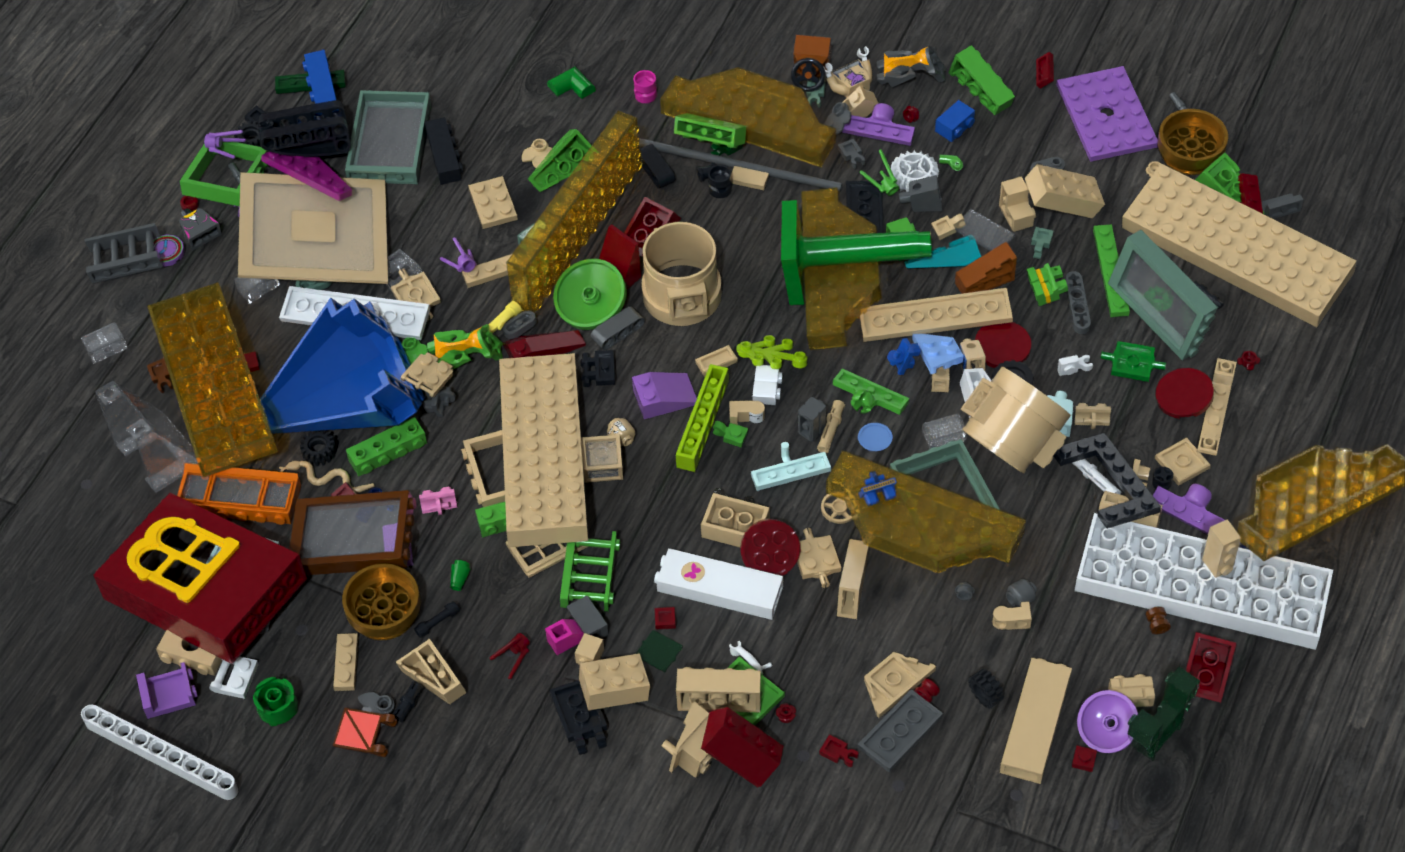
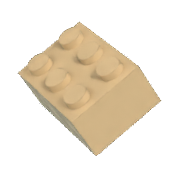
M713 493L701 523L702 538L740 547L742 537L751 525L760 520L770 519V507Z
M640 653L580 663L579 681L588 710L648 701L650 684Z

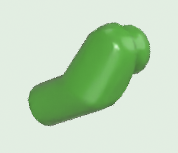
M940 155L939 163L948 164L955 171L963 168V163L957 156Z

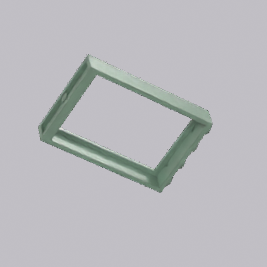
M961 439L950 441L940 447H933L922 453H915L911 457L902 460L898 459L890 464L889 475L891 479H896L897 484L895 486L937 566L1010 541L1011 529ZM957 459L994 529L938 548L901 477Z

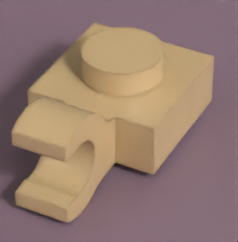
M958 214L951 219L947 215L931 223L939 240L956 233L955 228L966 226L962 214Z

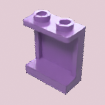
M185 662L180 663L182 669L146 678L145 673L136 675L143 709L148 719L196 705L194 697H198L195 685L191 686L190 680H194L191 668L187 669Z

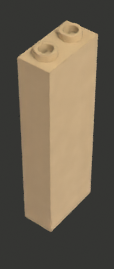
M1031 658L1002 758L1000 773L1041 784L1072 668L1064 664L1050 663L1040 658Z

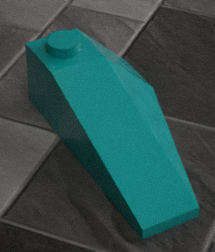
M970 234L950 242L947 248L938 247L934 249L932 257L910 259L904 263L906 268L966 266L980 258L981 254L975 238Z

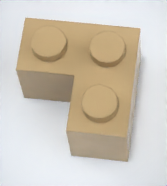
M1022 176L1001 182L999 206L1013 232L1032 227L1034 218H1036L1034 208H1031L1029 205L1028 193L1030 192Z

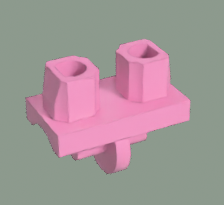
M443 487L439 492L423 491L422 495H419L423 514L438 511V515H442V510L457 508L455 492L450 487Z

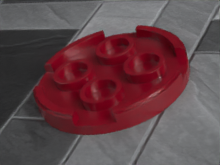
M1014 322L983 326L975 337V340H979L985 354L986 365L992 368L997 367L1000 363H1004V361L1015 360L1023 362L1030 355L1031 338L1022 326Z
M1194 368L1173 370L1167 373L1156 387V400L1159 408L1165 414L1178 419L1180 417H1196L1210 407L1214 399V387L1211 379L1204 372Z
M760 520L751 525L744 533L740 545L741 557L747 568L784 576L794 567L799 559V538L792 527L781 520Z

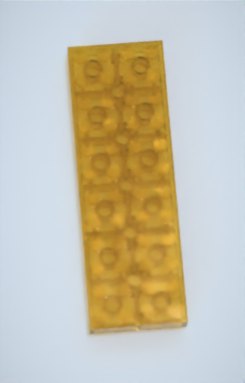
M617 111L506 262L512 301L517 302L521 306L522 312L532 311L535 313L536 310L538 311L541 308L543 300L550 295L551 289L557 283L559 277L569 268L571 261L577 258L579 250L587 244L589 236L596 231L600 221L604 220L607 211L614 206L617 197L622 195L625 186L632 181L635 172L640 170L642 163L640 162L639 126L637 125L636 117Z
M219 282L148 305L147 307L203 478L278 452Z

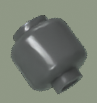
M1020 579L1008 586L1006 598L1013 607H1021V602H1029L1031 604L1036 599L1037 588L1033 582Z

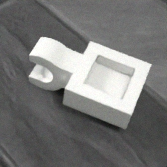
M1075 355L1059 359L1057 369L1059 376L1071 375L1078 372V369L1084 371L1092 370L1093 364L1085 363L1089 362L1090 356L1084 355L1078 358Z

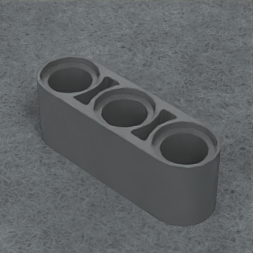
M627 307L597 326L592 331L591 338L603 350H607L640 329L645 319L633 307Z

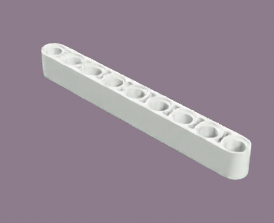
M87 705L82 709L81 716L89 730L223 799L231 800L237 796L238 787L231 774L96 705ZM214 776L212 779L206 780L208 777Z

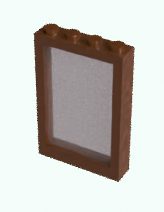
M409 490L297 499L289 550L299 554L306 575L358 572L375 564H392L401 568H407V562L411 557L409 545L413 539L411 527L414 526L413 510L416 509V499L412 497Z

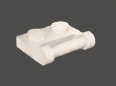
M239 656L233 663L234 668L227 685H222L231 664L222 659L216 678L211 682L209 689L216 693L245 699L259 665L258 661Z

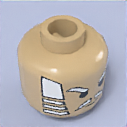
M615 418L608 424L607 435H620V446H628L633 442L635 429L626 419Z

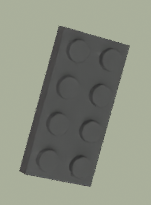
M911 689L858 743L857 748L890 773L943 718V713Z

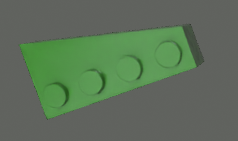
M971 45L955 55L949 74L952 77H958V82L962 86H968L973 96H979L980 102L988 110L996 115L1012 105L1015 98L1012 90L1006 87L1001 77L996 75L990 64L986 63L981 57L978 50H975Z

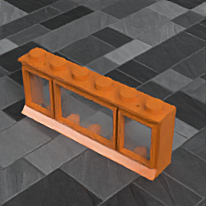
M185 463L177 496L224 519L251 520L259 523L272 522L283 525L292 523L301 483L298 473Z

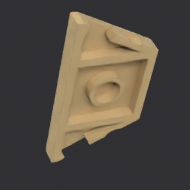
M893 652L866 674L864 681L877 717L883 716L911 689L916 688L924 679L935 672L936 666L933 664L928 666L919 663L918 659L907 658L902 654Z

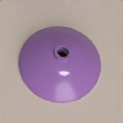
M1112 690L1100 691L1091 695L1082 704L1077 718L1078 731L1083 741L1090 748L1101 753H1116L1127 748L1134 741L1140 724L1139 713L1134 703L1124 694ZM1111 720L1115 721V725L1113 727L1109 726V722Z

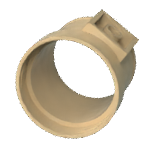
M674 222L654 228V231L647 237L643 246L644 275L642 277V296L646 309L657 320L675 326L692 325L707 319L718 308L722 295L721 277L717 269L716 245L712 236L702 227L687 222ZM679 265L702 269L698 273L686 277H671L659 273L666 268Z
M1004 367L1000 368L991 382L982 378L961 408L963 412L970 416L968 423L962 430L1023 474L1032 462L1042 468L1050 464L1055 452L1064 444L1067 436L1062 434L1060 430L1071 416L1048 396Z

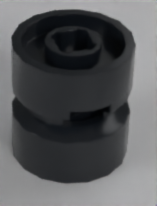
M722 164L712 166L708 171L709 193L715 198H725L732 191L731 170Z

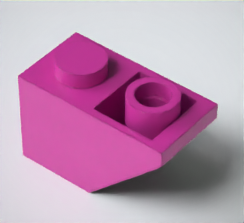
M562 619L545 628L547 641L556 655L579 644L584 635L574 619Z

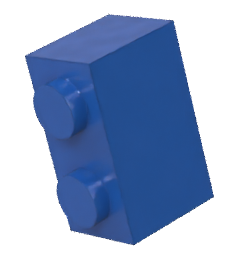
M958 100L936 119L935 132L952 142L954 139L959 138L963 131L974 124L975 110Z

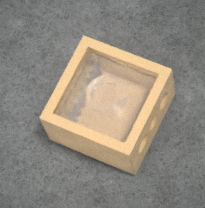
M620 435L582 437L584 483L623 480Z

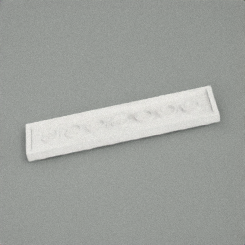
M289 286L279 316L282 322L312 325L330 297L342 306L355 298L363 305L371 301L376 314L383 317L389 325V331L393 336L421 340L430 312V305Z

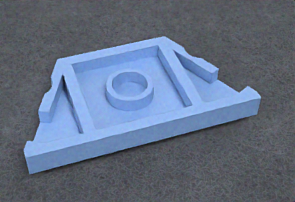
M929 334L912 335L913 342L918 343L921 349L920 355L930 374L936 373V369L943 366L944 369H947L952 365L963 362V354L953 337Z

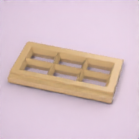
M557 543L561 549L549 556H546L542 549L551 544L534 545L535 549L523 555L518 550V547H508L528 578L564 560L566 555V547L563 543ZM589 546L576 547V553ZM539 551L543 559L529 566L524 558Z

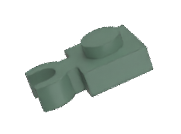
M808 80L807 87L816 85V83H814L811 80ZM826 80L818 90L806 92L807 97H809L807 99L809 107L815 101L817 106L821 107L820 97L825 96Z

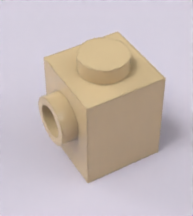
M584 633L575 651L576 663L580 665V663L599 660L604 651L603 639Z

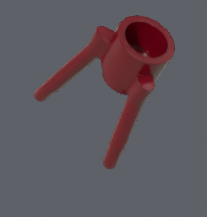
M518 633L508 644L490 656L489 659H496L508 649L514 654L521 653L508 676V679H512L524 656L529 652L527 647L530 645V642L526 636Z

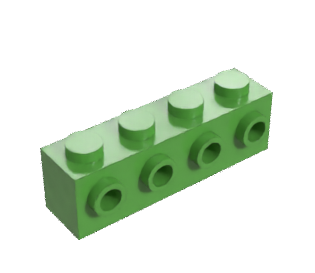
M685 113L675 116L674 134L682 135L685 138H697L699 141H710L713 144H724L730 148H737L738 145L745 144L746 126Z
M413 417L346 449L348 461L359 477L371 472L373 469L388 464L398 457H403L415 449L421 448L427 444L425 432L416 418Z
M505 502L475 510L482 537L507 531Z

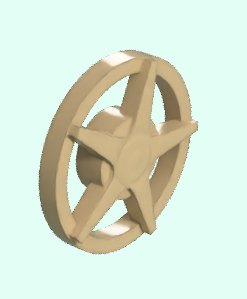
M833 491L823 498L821 511L829 522L843 524L851 521L856 516L858 504L850 493ZM837 495V499L832 503H825L830 497ZM840 495L848 497L852 502L846 503V501L840 498ZM854 506V512L849 516L846 512L847 508ZM824 507L832 509L833 513L831 516L826 513ZM843 515L845 519H835V517Z

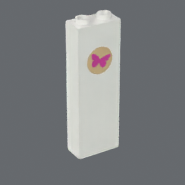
M669 548L667 554L662 556L661 570L656 572L654 583H657L658 592L771 620L773 619L783 589V576Z

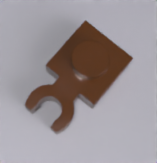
M164 358L147 365L151 379L154 384L157 383V388L161 393H164V385H168L170 389H173V384L167 379L172 377Z

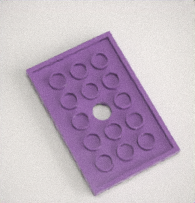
M1124 66L1057 80L1058 90L1090 162L1158 147L1156 135ZM1104 108H1109L1113 110L1114 114L1107 116L1100 111Z

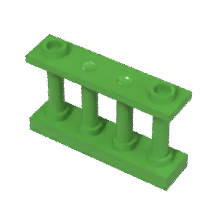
M612 531L611 540L588 538V541L567 543L560 607L567 608L569 601L581 599L587 595L591 601L604 602V611L609 610V604H613L614 592H611L615 551H619L620 539H617L616 531ZM576 547L610 548L609 558L580 556L576 553ZM578 563L608 566L607 576L581 574L573 571V568ZM575 581L606 584L605 594L574 591V589H571V584L575 583Z

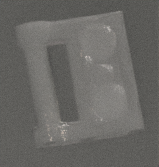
M398 249L387 257L388 284L386 285L391 290V286L403 280L401 276L394 281L391 279L398 274L400 269L402 271L403 268L405 269L409 266L410 269L406 272L409 276H413L422 271L421 267L401 249Z

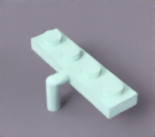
M783 442L781 444V457L784 463L751 471V477L756 490L759 491L830 472L831 466L825 452L791 461L789 457V444Z

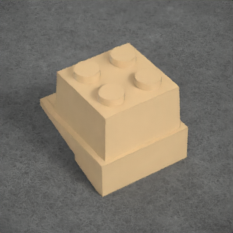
M695 701L683 724L686 726L676 747L668 740L663 742L662 747L673 755L669 769L671 773L679 765L696 778L700 773H706L711 766L709 763L715 758L701 749L709 713Z

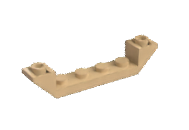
M1217 359L1212 381L1214 399L1205 413L1197 452L1217 455L1237 362Z

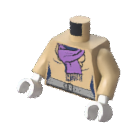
M866 46L864 47L865 54L861 53L860 48L857 51V56L862 58V61L858 59L832 71L833 68L830 63L825 64L827 68L825 70L826 80L833 92L844 95L847 98L859 86L870 90L872 68L869 59L867 60L866 57L869 53V49Z

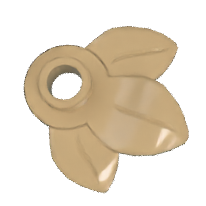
M536 139L531 147L523 151L522 162L532 161L533 166L537 168L552 148L548 146L544 139Z

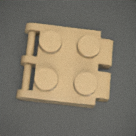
M427 352L425 355H419L403 373L400 380L408 381L415 385L416 389H422L434 398L452 377L453 366L443 360L438 363L439 358Z

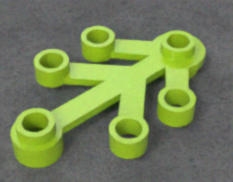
M767 335L764 337V341L752 344L748 341H743L736 347L738 355L743 358H750L755 366L763 365L764 359L770 364L772 369H780L782 367L781 359L792 361V365L796 368L807 366V356L804 352H795L794 354L779 352L793 348V341L791 339H783L782 344L774 346L775 337Z

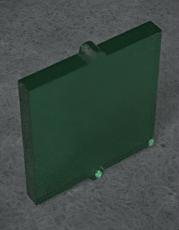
M652 630L647 639L642 641V645L636 654L640 653L642 661L666 672L671 663L676 661V656L683 646Z

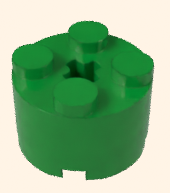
M270 677L257 685L253 701L259 717L270 726H277L289 721L297 714L298 701L293 686L288 680Z

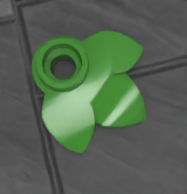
M405 338L402 342L410 364L420 354L425 355L428 352L426 345L421 344L415 338Z

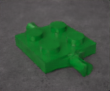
M1117 341V346L1113 353L1103 351L1101 353V359L1112 361L1111 375L1149 382L1150 373L1153 371V368L1165 370L1166 362L1155 361V347Z

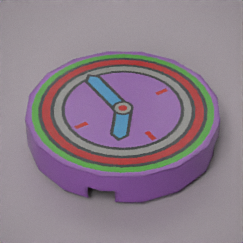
M162 235L153 239L154 251L159 253L163 261V267L176 264L179 258L181 260L185 250L183 242L178 237Z

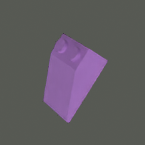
M648 372L632 377L633 391L644 420L694 406L697 400L687 373Z

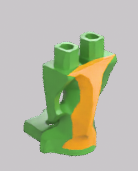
M488 324L470 333H466L464 330L436 332L434 340L427 343L428 351L439 358L438 363L443 360L452 365V369L471 361L468 354L473 352L481 353L485 358H492L495 361L503 359L501 353L503 343L491 333Z

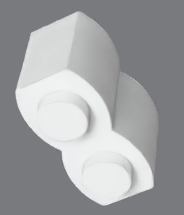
M768 365L756 366L753 401H760L767 405H776V399L780 400L781 388H778V384H782L783 373L779 372V369H772Z

